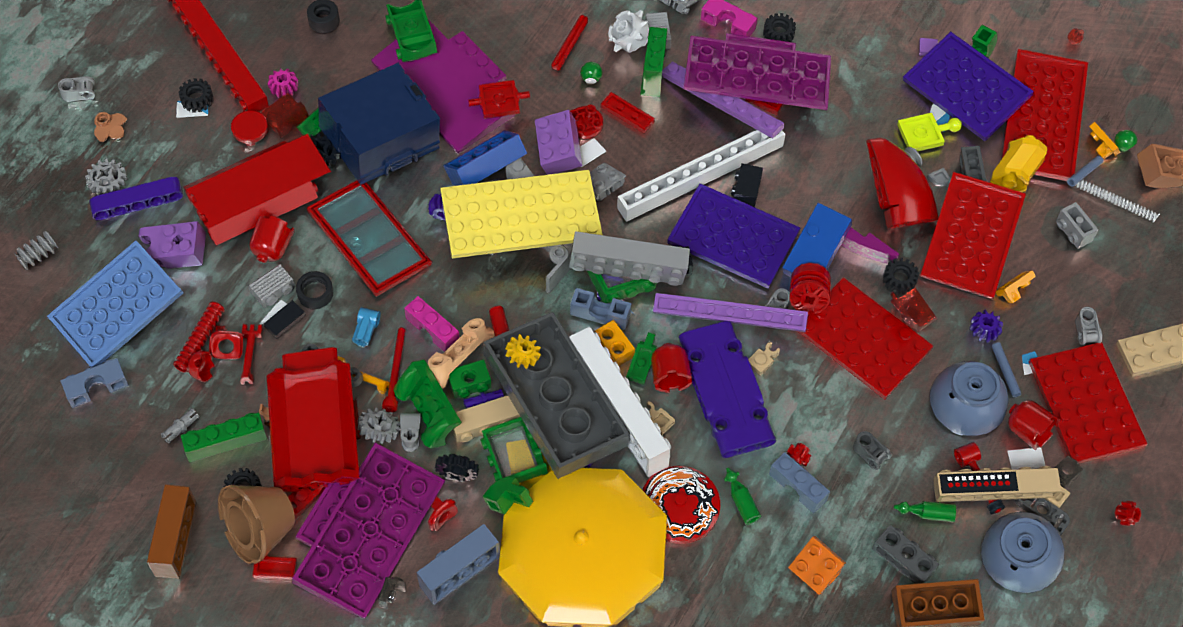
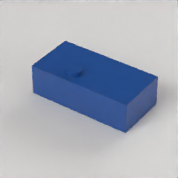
M504 130L443 166L452 185L475 184L526 155L527 151L519 134Z
M817 203L782 267L783 273L791 277L795 268L806 263H816L828 270L852 226V219Z

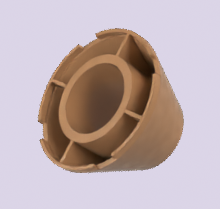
M228 485L223 487L219 493L220 520L224 519L227 531L224 533L236 554L248 564L261 562L294 526L295 515L292 504L285 492L279 487Z

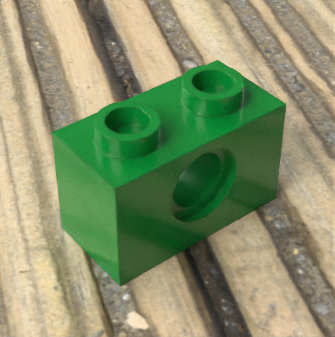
M484 359L456 367L448 378L454 399L466 398L470 394L486 392L492 388L491 378ZM468 379H473V380H474V381L471 382V383L466 382V380H468Z

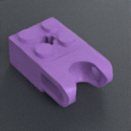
M198 221L140 228L138 237L143 243L150 244L146 252L160 267L172 269L203 265L206 232Z

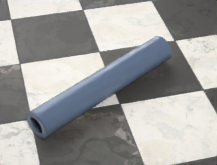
M1096 156L1067 180L1068 185L1071 187L1075 186L1101 165L1103 158Z
M1000 342L995 343L991 347L1013 398L1018 397L1022 393Z

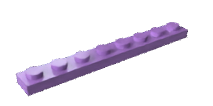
M672 61L662 70V77L684 89L686 68ZM687 90L772 139L784 129L782 121L738 97Z
M656 293L653 312L658 314L721 322L729 321L737 324L806 332L808 312L661 293Z

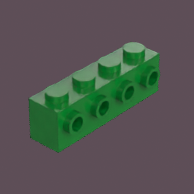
M258 412L246 414L238 419H228L221 424H211L197 431H188L186 434L181 435L185 454L190 463L267 440V436Z

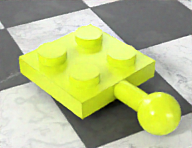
M927 113L898 120L897 126L906 146L912 147L918 152L943 146L945 141L941 132L947 130L958 132L962 127V123L958 118H951L948 123L937 125L933 114Z

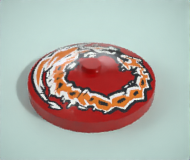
M672 466L652 475L645 483L642 490L667 515L666 542L674 544L692 543L705 537L714 528L720 513V497L714 483L702 472L691 467Z

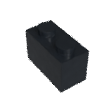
M742 163L740 170H736L734 181H737V185H733L731 196L755 207L763 167Z

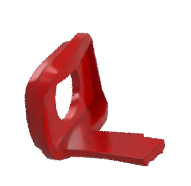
M225 325L216 326L215 332L211 334L209 340V352L212 357L217 359L241 358L243 350L242 334L227 331ZM224 339L232 341L234 344L232 352H221L218 347L220 341Z
M436 496L431 505L434 511L428 520L430 530L438 531L457 514L458 509L453 499H446L442 502Z

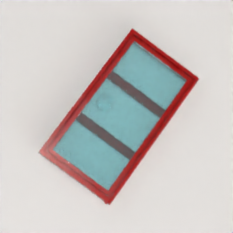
M356 180L307 207V212L376 297L426 269L433 263L367 182L360 185Z

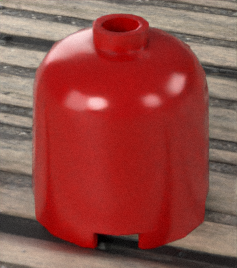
M261 215L250 240V250L256 256V259L262 263H267V261L276 262L283 257L295 233V229L293 227L291 229L288 228V223L280 218L270 216L267 219L264 215Z
M666 343L653 352L651 365L653 383L656 390L670 393V389L678 388L679 391H682L692 384L689 359L683 347Z
M1032 400L1023 401L1018 405L1014 404L1009 410V428L1034 450H1037V445L1042 447L1053 435L1051 432L1054 425L1058 427L1060 423L1059 418Z

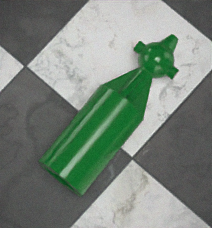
M729 467L726 468L727 474L724 480L731 483V497L745 525L758 521L761 518V514L748 488L737 481L740 475L739 472L732 471Z
M904 501L894 505V509L898 510L901 514L912 512L920 516L921 519L954 523L956 518V504L922 501L921 503L909 505Z

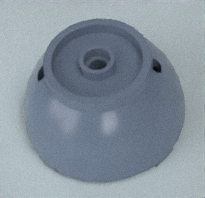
M963 361L947 367L936 377L930 390V404L935 416L951 432L961 436H978L989 433L1002 423L1007 412L1009 399L1006 385L996 371L983 363ZM953 393L954 398H951L949 394Z
M1020 511L1000 517L987 530L982 542L981 556L985 570H987L995 582L1015 592L1033 593L1043 590L1055 581L1064 564L1065 549L1058 530L1048 520L1034 513ZM1022 542H1028L1029 547H1023ZM1012 564L1017 567V570H1012L1010 565Z

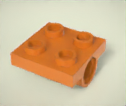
M813 536L788 568L820 595L839 576L846 562L816 536Z

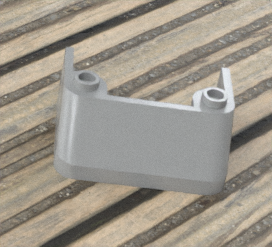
M572 243L542 247L549 252L550 260L556 264L546 276V292L550 293L571 269L569 268Z

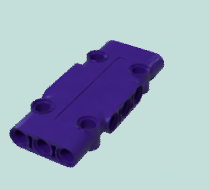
M724 321L680 334L678 338L688 355L694 390L707 422H710L711 434L716 439L722 458H730L775 444L776 438L767 418L768 411L763 407L764 401L747 356L743 355L741 350L742 343L737 339L732 323ZM693 358H697V359H699L700 361H697V362H696V361H693L692 359H693ZM754 416H760L762 419L758 420ZM717 426H723L725 429L720 430Z

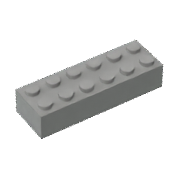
M575 231L569 268H573L575 271L586 270L592 271L595 274L606 273L614 277L626 276L633 280L646 279L653 283L665 282L669 285L677 286L683 284L686 276L690 249Z

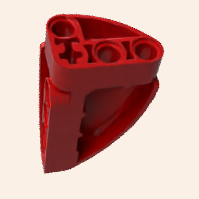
M885 138L868 139L866 143L879 206L882 210L888 209L884 212L887 229L938 220L939 216L933 191L924 173L905 151Z

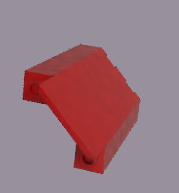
M306 134L288 143L286 141L279 142L183 186L190 203L195 207L202 224L205 225L212 242L217 246L255 228L261 215H264L267 219L270 216L278 217L317 199L316 192H318V188L314 181H311L331 171L310 136Z
M335 347L282 355L283 368H276L273 372L266 375L274 487H279L286 492L299 491V487L308 486L311 489L328 487V483L336 482L344 485L359 479L350 363L338 360L337 348Z

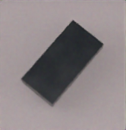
M292 300L263 325L277 339L306 314Z

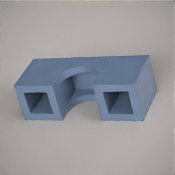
M576 288L570 304V315L601 324H607L614 320L620 329L625 330L631 315V303L613 298L611 303H602L595 298V293Z
M117 358L107 360L101 365L89 367L83 372L69 375L65 379L60 380L72 408L91 401L89 390L95 384H105L110 393L129 386Z
M786 452L771 465L769 475L781 486L785 487L788 484L793 487L799 494V501L813 514L828 500L830 491Z

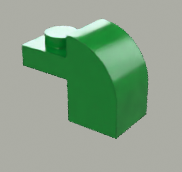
M981 25L972 37V47L989 58L997 43V32Z
M505 477L496 481L482 496L490 510L504 515L513 503L530 507L533 503L529 490L520 485L515 477Z

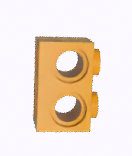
M614 320L594 331L599 335L601 345L608 349L611 360L616 362L618 366L633 358L635 348ZM609 336L611 339H604V337ZM615 351H621L622 353H621V354H616V353H614V352H615Z

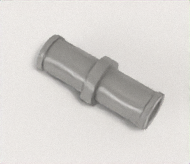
M191 408L180 419H175L173 421L174 424L161 433L162 438L171 434L165 439L167 443H171L174 438L180 433H185L187 427L200 418L198 413L190 418L196 412Z

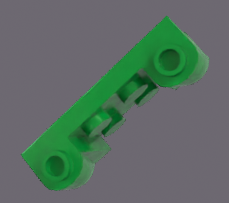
M414 0L411 4L402 7L391 4L386 5L388 15H385L387 26L391 25L399 47V49H396L398 60L402 59V62L414 61L437 53L436 42L422 0Z
M426 361L411 362L394 386L395 396L402 401L412 400L418 412L421 413L423 422L427 426L425 431L421 433L423 444L428 448L445 446L446 436L462 422Z

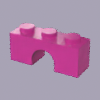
M708 0L702 7L701 20L714 27L721 21H730L732 23L730 34L751 36L756 29L758 18L724 0Z
M419 296L404 308L406 319L418 330L424 328L431 335L433 343L445 352L460 338L459 330Z

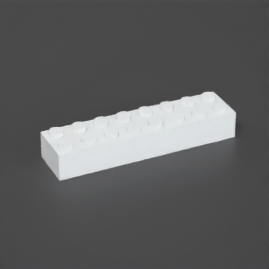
M588 327L569 336L629 432L628 447L647 477L669 467L671 449L669 441L660 434L661 430L658 424L653 423L650 419L651 416L646 407L643 408L640 404L638 394L630 389L628 379L621 375L618 364L611 360L608 349L601 345L599 335L596 332L593 333L591 328Z

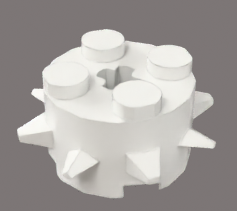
M628 10L623 11L615 17L617 20L613 26H609V41L615 43V52L623 49L631 53L647 44L649 27L648 21L642 20V10L636 13H631Z

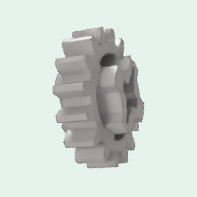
M105 159L103 163L98 160V165H91L92 170L87 169L86 183L92 193L96 192L97 195H101L102 193L121 190L120 186H126L125 180L128 179L126 170L120 162L116 164L114 159L111 162Z
M375 408L374 411L367 409V413L363 411L357 422V430H360V435H366V440L371 438L373 443L379 441L381 444H383V441L390 443L391 439L396 440L401 427L400 422L397 421V416L392 417V412L387 413L385 409L379 411L378 408Z

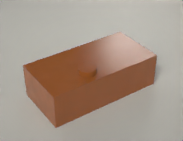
M164 486L147 563L155 577L180 579L197 503L190 487Z
M978 579L896 585L891 590L896 627L977 626L985 621Z

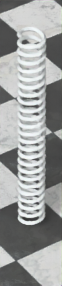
M1084 179L1077 183L1076 187L1079 188L1080 186V190L1082 188L1083 191L1087 189V193L1089 191L1090 194L1094 192V196L1097 194V197L1100 196L1101 199L1104 197V200L1107 199V202L1111 200V204L1113 202L1114 205L1118 203L1117 206L1121 205V208L1125 206V210L1128 208V211L1131 210V213L1135 211V215L1137 213L1138 216L1142 214V218L1145 216V219L1149 217V221L1152 219V223L1160 215H1156V212L1153 213V210L1149 212V209L1146 210V207L1142 209V206L1139 207V204L1135 206V202L1132 204V201L1129 202L1128 199L1125 201V198L1122 199L1121 196L1118 198V195L1115 196V193L1111 195V192L1108 193V190L1104 192V188L1101 190V187L1098 188L1097 185L1094 187V184L1091 185V182L1087 184V181L1084 182Z

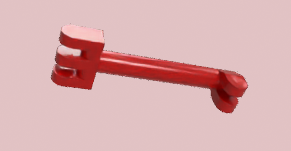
M247 324L242 326L241 334L243 338H247L240 380L241 384H246V381L249 384L254 383V377L251 374L255 338H262L263 324H258L257 330H255V324L250 325V330H248Z

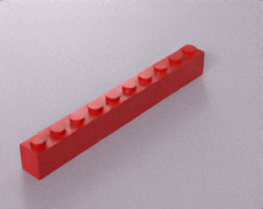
M167 0L173 3L172 7L176 14L180 13L181 21L185 26L188 25L191 36L197 38L196 41L200 49L206 51L205 55L208 61H213L217 74L221 73L222 80L226 86H230L233 97L239 99L241 109L243 111L253 110L259 112L269 107L267 96L201 1Z

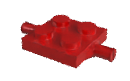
M514 80L479 85V98L468 99L469 107L480 105L483 110L484 119L520 114V99L530 98L529 91L518 92Z

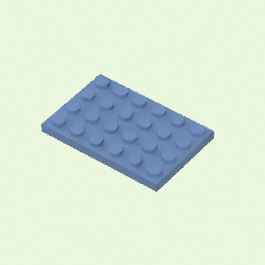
M134 241L47 317L88 365L96 367L105 362L184 292L137 241Z

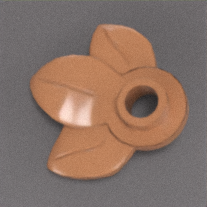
M106 112L98 113L94 120L96 126L94 134L100 142L106 141L108 137L111 139L123 138L124 130L121 125L127 121V118L120 113L112 115Z

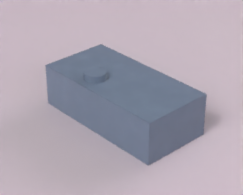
M483 524L447 551L439 552L433 561L417 571L419 587L435 605L500 558L498 540L486 525Z

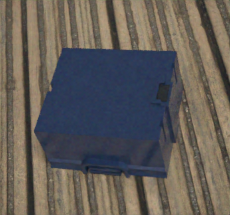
M399 63L318 97L319 127L336 148V151L341 152L342 160L360 185L383 174L387 176L388 170H391V172L412 163V159L417 162L418 158L440 148V117L435 110H432L425 94L416 82H413L405 74L404 69Z

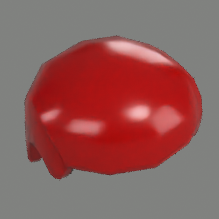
M200 350L193 353L187 365V370L191 377L201 382H207L213 377L210 370L215 365L210 352Z

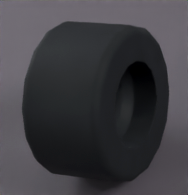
M316 0L308 6L307 17L312 30L318 33H329L337 28L340 18L338 7L331 0ZM320 15H328L327 17L323 18L319 17Z

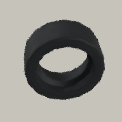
M311 271L303 274L298 279L296 293L303 306L310 309H320L332 300L333 286L326 274L319 271ZM319 282L325 285L326 291L322 296L309 298L304 295V288L311 283Z

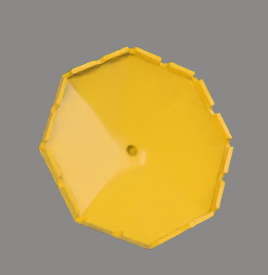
M580 468L559 479L551 470L528 489L529 495L533 500L530 507L513 503L504 515L498 574L502 581L523 601L524 605L540 623H546L547 626L573 627L576 624L582 627H608L614 624L616 626L635 609L639 602H644L661 587L665 571L667 515L622 469Z

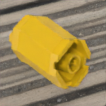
M1031 135L1010 141L1007 153L992 172L989 183L1022 193L1026 192L1030 179L1045 159L1047 146Z

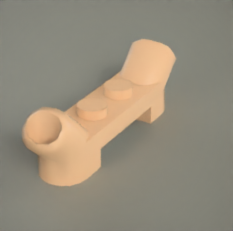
M475 318L467 322L462 327L464 334L443 354L436 352L428 360L429 368L441 388L446 387L449 375L481 343L494 337V330L485 326L484 320Z

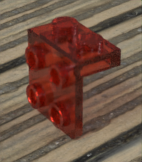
M290 94L282 96L261 112L265 116L268 125L280 138L296 128L309 116L302 102L297 103Z
M916 288L901 298L894 292L890 293L893 298L890 300L891 303L902 314L901 317L911 329L915 327L920 332L938 319Z

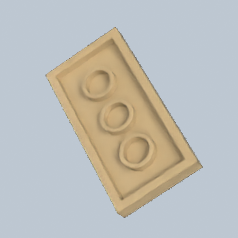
M1183 324L1117 341L1116 345L1132 377L1183 364Z

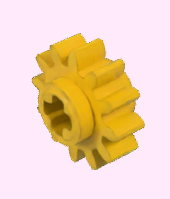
M520 334L517 339L511 337L510 342L506 345L505 349L507 352L505 356L511 357L510 363L517 362V368L521 364L524 365L525 369L528 368L529 364L535 366L541 356L539 353L541 347L535 346L536 340L529 341V336H526L525 339Z

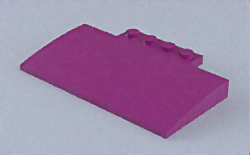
M428 19L436 42L437 53L418 60L402 62V59L398 60L396 49H399L397 40H394L372 58L371 62L379 71L396 63L401 65L405 74L413 82H416L425 94L432 110H435L440 117L439 134L459 154L515 116L514 114L484 119L483 110L480 105L469 107L468 99L479 98V85L503 82L507 78L501 69L463 31L448 40Z
M726 33L725 40L690 36L683 90L827 110L831 56L796 51V43L729 33Z
M374 443L359 468L360 478L344 485L336 482L328 483V487L324 489L295 536V539L311 548L293 576L292 583L363 619H366L445 483V480L377 443Z

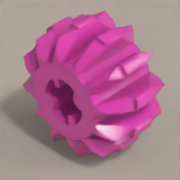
M280 68L279 72L273 71V75H269L268 88H270L272 95H276L278 99L281 96L286 99L287 95L293 96V92H297L298 78L288 68L285 71Z

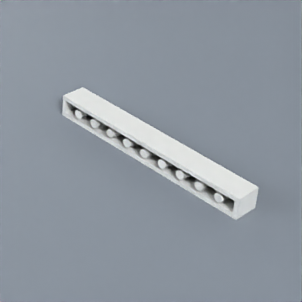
M758 130L751 132L619 195L617 209L626 222L696 189L699 184L704 185L741 167L742 163L748 164L783 147L785 133L781 130L772 139Z

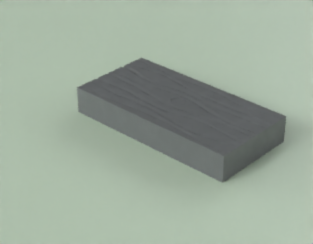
M553 312L483 342V355L557 479L628 446L629 432ZM519 334L523 339L529 336V341L531 342L536 340L535 346L541 347L539 360L535 366L529 364L527 369H525L523 364L517 368V362L510 363L511 357L505 356L507 343L510 342L511 337L517 339Z

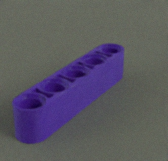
M168 177L92 197L89 203L93 218L95 220H105L178 201L183 198V191L179 178Z

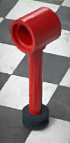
M971 442L954 449V457L960 467L969 466L972 471L980 470L976 462L981 460V452L976 443ZM1001 499L988 500L989 505L987 508L991 515L999 513L1005 508Z

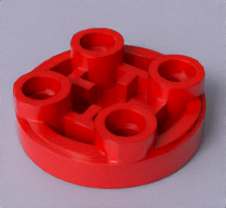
M589 104L570 110L576 120L578 138L591 139L600 134L603 129V116L594 105Z
M253 110L239 113L231 123V131L234 138L241 143H245L247 146H254L256 142L262 140L269 132L265 116Z

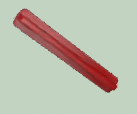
M579 16L551 64L553 70L559 71L588 23L587 16Z

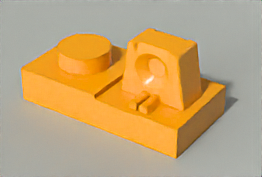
M1096 122L1089 126L1092 131L1090 135L1096 142L1098 140L1102 142L1096 151L1103 159L1112 154L1117 156L1120 153L1119 148Z
M1033 270L1023 271L996 290V295L1003 296L1009 304L1019 300L1021 296L1017 288H1024L1031 284L1030 280L1036 277Z

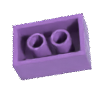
M565 110L535 119L540 165L546 174H557L581 167L582 159L577 124L571 112Z

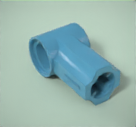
M360 308L357 316V326L352 338L353 343L361 347L369 346L374 328H377L379 325L380 311Z

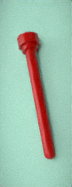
M403 327L398 329L388 396L382 402V410L385 409L386 412L392 413L398 409L394 386L399 377L406 332Z

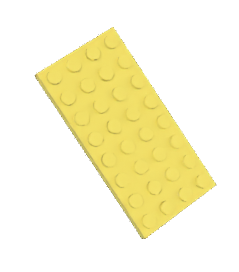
M589 170L440 188L452 258L573 243L575 231L603 235Z

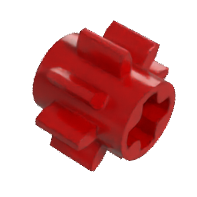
M797 443L796 446L791 444L786 451L800 466L803 465L805 467L812 456L809 454L810 449L802 443Z
M1122 501L1116 507L1115 517L1121 520V525H1135L1140 520L1141 510L1135 507L1136 502Z

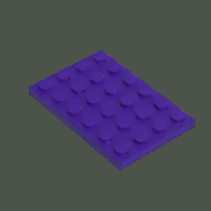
M951 31L903 76L904 82L948 115L958 118L963 126L983 141H986L1034 92Z
M699 184L668 237L667 243L676 247L689 246L692 255L769 289L801 228L710 187Z

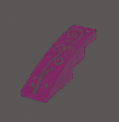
M850 228L841 244L842 247L858 255L888 264L890 261L893 262L895 258L898 260L899 253L870 232L864 237L853 228Z

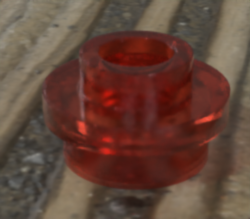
M1077 28L1072 29L1067 37L1069 43L1072 45L1081 43L1084 39V31Z

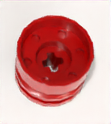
M816 263L801 264L794 269L791 275L789 300L796 310L806 311L808 314H816L826 309L830 301L831 276L829 271Z

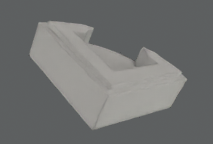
M944 168L934 171L927 176L930 182L938 186H949L951 180Z

